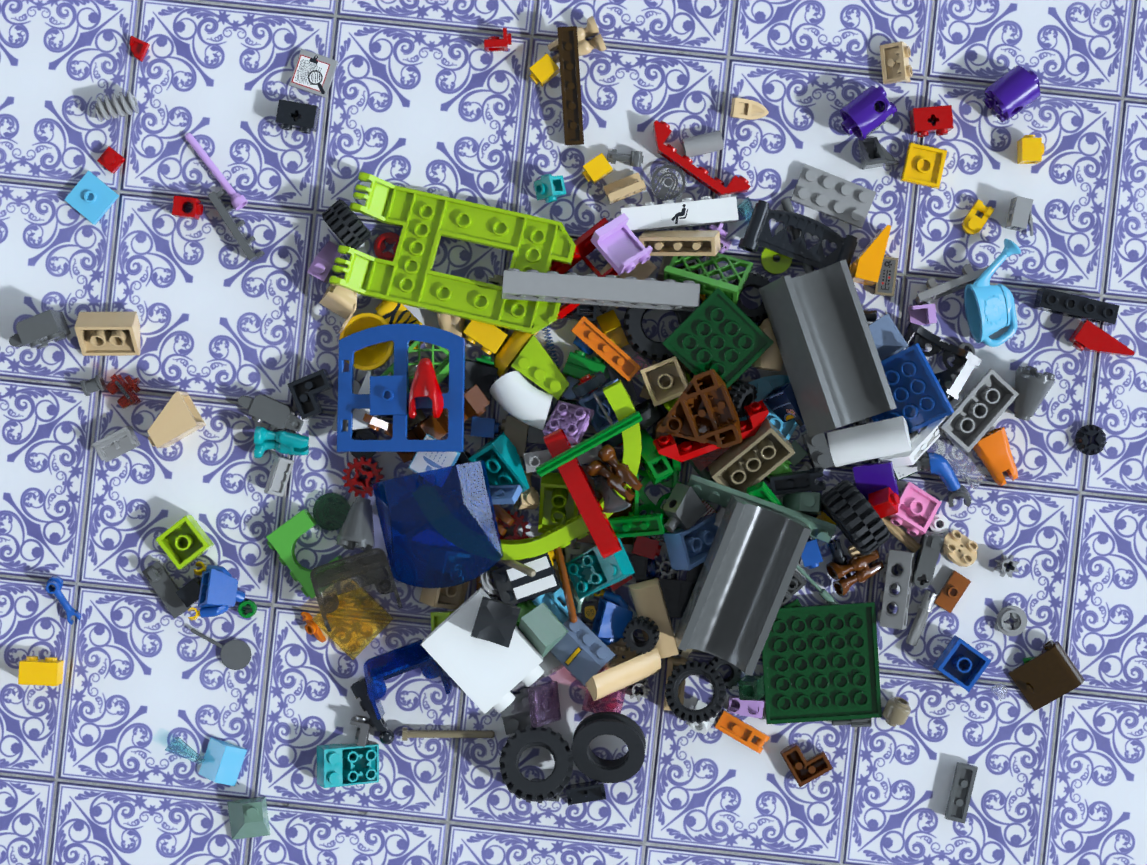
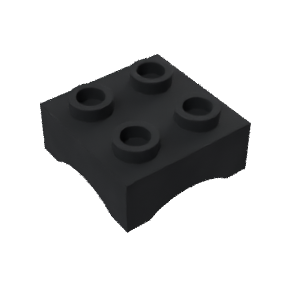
M465 359L464 391L477 385L490 402L492 397L490 388L496 381L498 368Z
M483 596L471 637L509 648L521 608Z

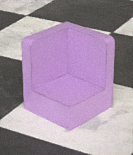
M935 304L908 307L909 321L917 325L937 323Z

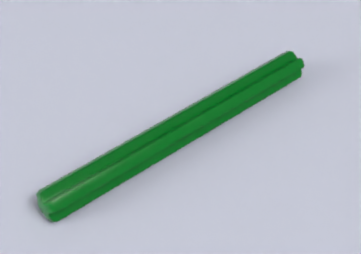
M636 411L536 467L537 474L540 477L546 475L643 420L642 416Z

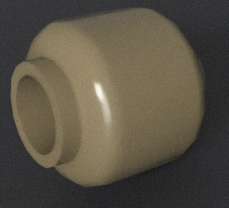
M895 697L888 700L882 714L887 724L896 727V725L901 726L907 721L911 708L907 700Z

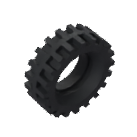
M541 725L532 728L527 726L522 731L517 730L515 735L507 739L506 745L501 750L500 772L510 793L515 794L518 799L522 798L529 803L531 801L542 803L545 800L550 801L553 800V797L560 795L564 788L568 786L573 773V754L567 740L565 741L559 732L552 731L550 727L547 729L542 728ZM542 746L553 755L555 761L554 769L545 780L531 781L520 772L518 766L519 758L527 748Z

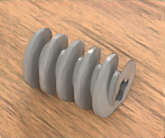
M127 90V96L119 92V98L113 93L112 100H109L107 95H104L103 102L97 97L95 108L100 122L103 121V118L110 120L111 116L116 119L118 118V113L121 117H124L126 112L128 115H132L133 110L139 113L136 97L129 90Z

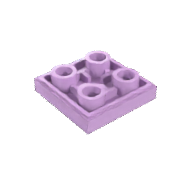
M559 400L543 430V434L548 435L562 428L568 441L577 445L580 443L595 413L592 409Z

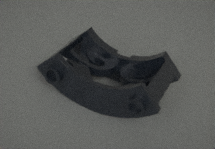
M910 322L907 327L908 331L904 336L905 341L909 345L914 335H916L914 344L918 343L924 350H926V345H931V351H923L925 357L934 356L940 350L944 351L942 360L947 370L935 373L937 380H940L939 383L947 399L953 398L958 400L959 392L974 367H979L982 360L968 350L940 341V337L921 325ZM949 357L955 358V360L951 362V364L954 365L952 367L947 363V359ZM952 374L957 376L954 382L950 376ZM947 381L953 383L950 388L945 386Z

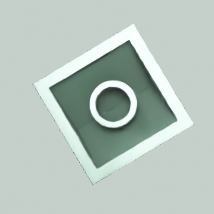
M541 603L524 615L518 627L543 658L569 632L545 603Z

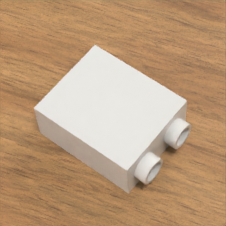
M480 587L424 638L421 645L484 714L492 707L498 713H501L515 700L516 697L510 691L519 682L522 681L529 687L544 673V670L539 666L543 661V657L517 626H515L509 648L471 637L483 596L490 598Z

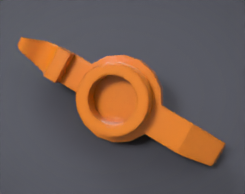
M301 612L303 622L306 621L307 623L305 625L306 632L309 635L314 634L320 642H325L326 638L313 617L307 612Z

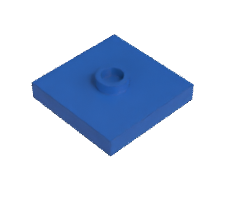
M370 376V415H409V376Z

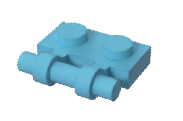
M562 586L560 589L555 590L554 593L549 592L540 595L532 601L536 607L541 603H545L562 624L569 619ZM558 597L565 603V606L559 602ZM574 602L575 610H576V614H577V606H576V603Z

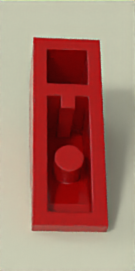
M1088 320L1081 321L1069 339L1073 343L1072 346L1079 351L1084 350L1119 356H1133L1135 354L1133 350Z

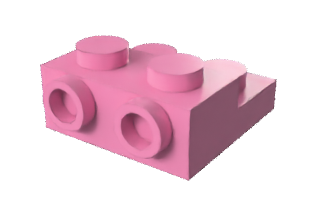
M908 482L899 497L898 513L887 517L891 518L890 522L893 525L905 527L909 535L920 537L926 533L942 502L913 483Z

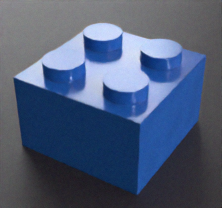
M954 635L933 667L969 692L991 660Z

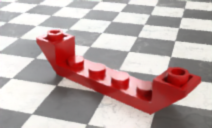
M662 120L654 122L653 129L658 154L718 196L745 193L749 190L751 186L744 177H737L735 175L728 186L724 187L723 181L717 177L714 179L708 175L709 172L703 167L699 166L697 168L692 164L693 161L685 155L682 157L677 154V149L670 144L664 145L672 132L670 126Z
M762 400L744 407L747 420L740 421L742 440L754 436L767 417L769 411ZM671 434L653 440V444L659 454L679 462L687 461L720 448L716 447L717 445L704 444L693 440L676 445Z

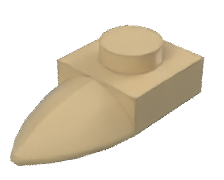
M736 97L732 98L730 117L756 120L769 114V111L759 102Z

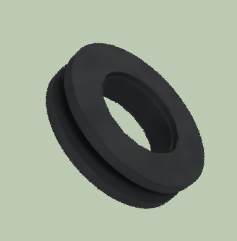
M598 712L586 717L577 726L573 735L572 758L577 768L585 776L602 783H618L633 777L642 767L645 758L646 740L640 726L626 715L617 712ZM614 735L625 742L628 752L619 759L606 760L596 756L591 751L589 744L597 736Z

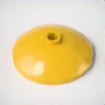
M373 313L358 314L349 320L345 329L340 333L339 340L353 333L372 327L389 325V323L383 317ZM383 342L356 351L354 353V368L368 371L381 367L391 357L394 350V342Z

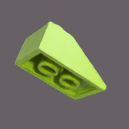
M549 472L541 478L538 533H545L578 515V508L560 473Z

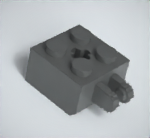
M50 309L18 322L16 325L17 334L10 337L9 343L13 347L28 346L42 349L48 346V342L53 340L59 342L66 339V335L71 332L63 312Z

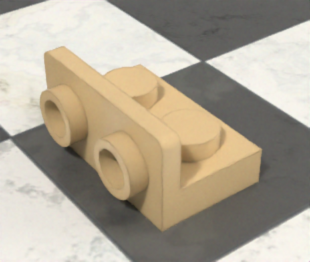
M903 41L880 45L883 84L911 82L910 77L913 76V71L908 59L911 57L910 47Z
M635 173L605 185L603 189L611 205L645 191L646 185L644 180H641L639 173Z

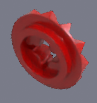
M392 232L379 235L374 243V252L377 258L393 262L400 236ZM384 241L390 245L395 244L392 248L394 254L389 251L384 252L386 249Z

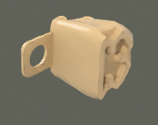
M343 275L338 276V278L344 279L345 277ZM330 284L319 303L346 319L338 332L339 334L345 329L356 311L357 293L344 287Z

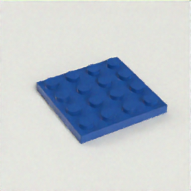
M918 343L881 361L897 408L872 416L873 422L903 416L907 421L908 431L911 433L954 413Z

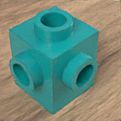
M545 174L540 176L541 179L534 181L537 200H545V203L557 201V197L566 195L563 175L552 176V174Z

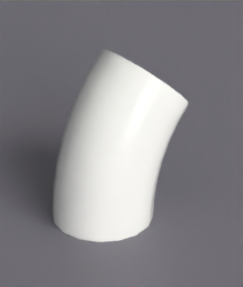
M518 371L509 372L493 383L490 388V394L504 410L532 427L544 429L553 395L534 387Z

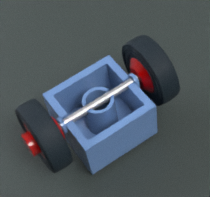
M601 371L591 375L587 374L580 378V381L572 387V391L576 397L583 396L579 400L582 407L594 411L595 414L591 423L596 432L599 433L619 422L603 392V388L618 381V378L604 385L602 384L606 381V378ZM622 432L603 442V444L611 445L612 447L622 445Z

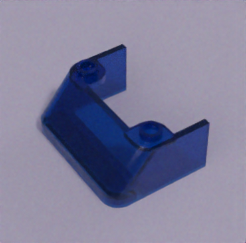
M424 638L369 658L364 663L363 669L367 692L378 720L382 719L385 714L380 698L387 691L384 680L420 667L423 675L428 679L440 676L446 694L451 693L453 687L448 674L421 645Z

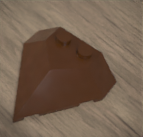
M714 369L699 373L692 378L656 430L704 444L717 445L716 447L727 448L742 442L738 414L725 382Z

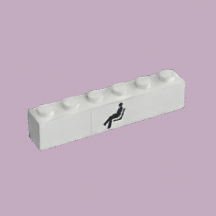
M731 194L720 195V198L712 199V196L701 197V200L693 201V198L682 199V202L674 203V200L662 201L663 204L655 205V202L643 203V206L636 207V204L624 205V208H621V215L625 213L629 218L626 225L633 233L733 223L739 220L736 197H731Z

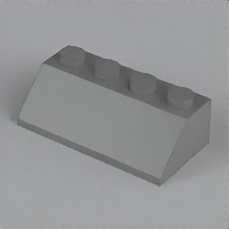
M989 369L940 428L946 438L960 451L969 453L1019 394L993 369Z

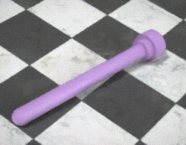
M187 133L185 139L230 196L233 208L236 211L243 208L248 203L246 198L236 193L193 135Z

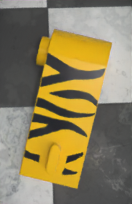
M383 300L375 308L377 311L375 314L383 317L389 324L423 325L403 304Z

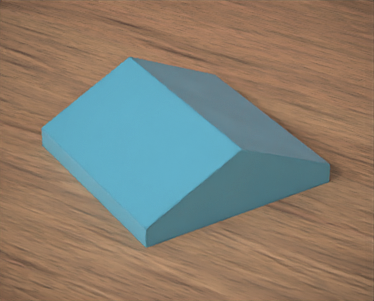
M211 737L199 775L216 783L235 786L247 749Z

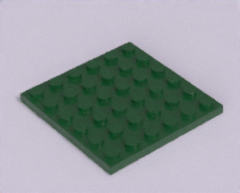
M875 602L780 607L762 650L766 724L882 717Z

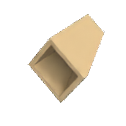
M177 391L174 393L147 431L150 435L148 439L153 447L167 448L206 426L188 392Z

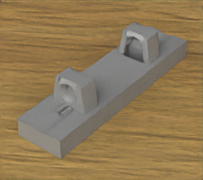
M969 263L962 268L964 276L941 285L937 284L934 277L928 279L926 282L928 290L918 293L915 298L917 305H923L964 289L967 284H973L989 266L974 271Z

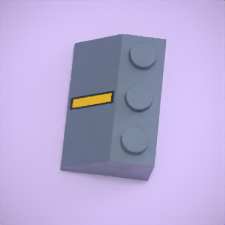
M577 617V622L572 623L568 619L563 624L569 632L550 652L586 687V682L592 676L601 673L613 661L615 654Z

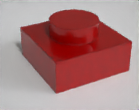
M108 146L97 161L114 174L126 159Z

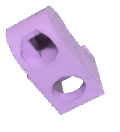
M729 696L727 712L762 719L764 699Z

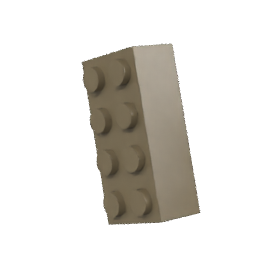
M765 418L754 436L743 439L741 443L733 445L707 467L711 477L718 484L746 493L748 487L763 480L795 454V451L785 436Z

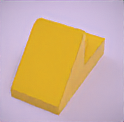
M614 310L596 317L602 332L619 348L629 345Z

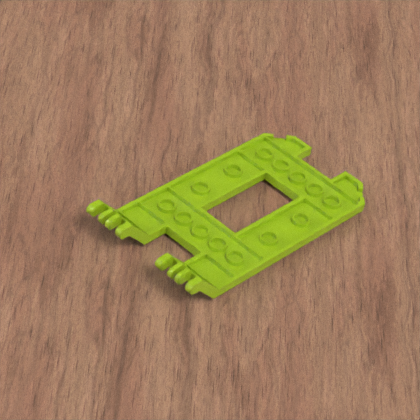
M359 172L358 179L363 182H370L371 185L370 188L360 184L355 186V190L367 193L368 195L354 192L353 198L365 200L366 203L363 206L352 202L350 204L351 211L362 213L382 223L403 228L393 262L372 257L348 246L339 245L338 253L350 255V259L348 261L339 257L335 258V263L347 266V268L333 265L332 270L337 273H344L345 277L342 279L330 276L329 283L364 296L529 334H535L557 320L561 303L502 299V286L432 271L441 236L514 252L510 268L519 269V271L523 272L537 270L539 273H547L550 271L552 261L571 265L576 245L562 222L400 187L372 174Z

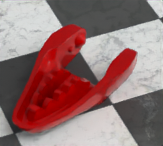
M423 358L419 361L409 395L408 410L410 418H415L417 414L416 397H429L432 399V415L434 418H439L443 411L444 401L433 364L429 358Z

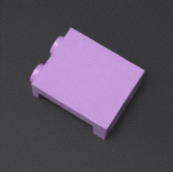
M625 213L597 229L590 240L619 276L624 272H631L637 264H643L648 261L653 249L651 246L645 248L626 225L629 218Z

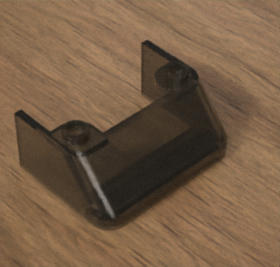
M373 548L315 567L310 573L318 605L328 632L332 630L327 614L334 612L339 607L337 595L371 584H375L376 590L380 594L394 592L398 608H403L386 554L380 548Z

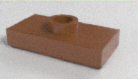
M954 570L937 595L934 603L951 613L971 581Z

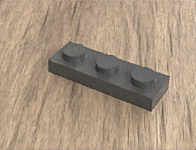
M957 762L945 819L965 824L978 770L977 766Z

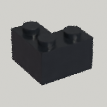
M325 369L287 384L302 420H307L323 413L317 394L334 388Z

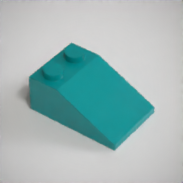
M505 433L500 434L480 447L469 458L489 485H520L522 488L521 493L530 488L516 447Z

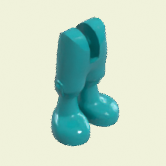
M256 426L254 433V458H261L264 452L269 449H276L279 453L289 455L309 454L308 436L286 431L274 432L264 427Z

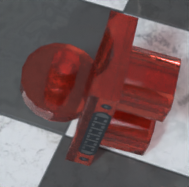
M114 374L110 377L112 380L106 388L112 395L121 390L124 395L117 402L123 409L141 402L134 393V391L138 393L141 390L137 386L140 383L139 378L132 379L128 375L124 380L120 374Z

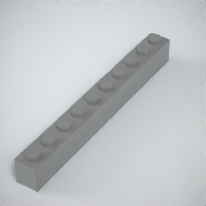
M510 268L504 270L502 299L693 312L699 307L700 284H695L694 281L680 283L672 279L656 281L654 278L637 280L636 277H625L623 279L617 278L614 275L598 277L596 274H587L586 276H580L573 272L567 274H559L556 271L539 273L537 270L523 272L519 271V269Z

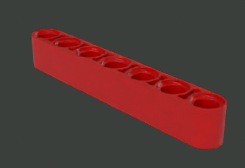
M562 428L543 437L552 458L572 448ZM577 457L558 467L602 557L605 559L621 551L622 547L606 514L603 512Z

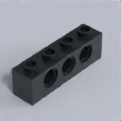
M1042 288L1037 290L1033 309L1110 326L1116 323L1120 305Z

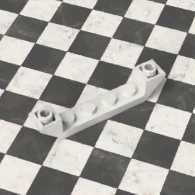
M948 381L946 387L950 388L953 383ZM964 386L958 394V400L950 398L952 401L949 402L953 410L964 400ZM949 416L935 421L925 429H922L918 437L911 443L912 451L879 458L880 461H892L893 468L914 465L943 434L940 426Z

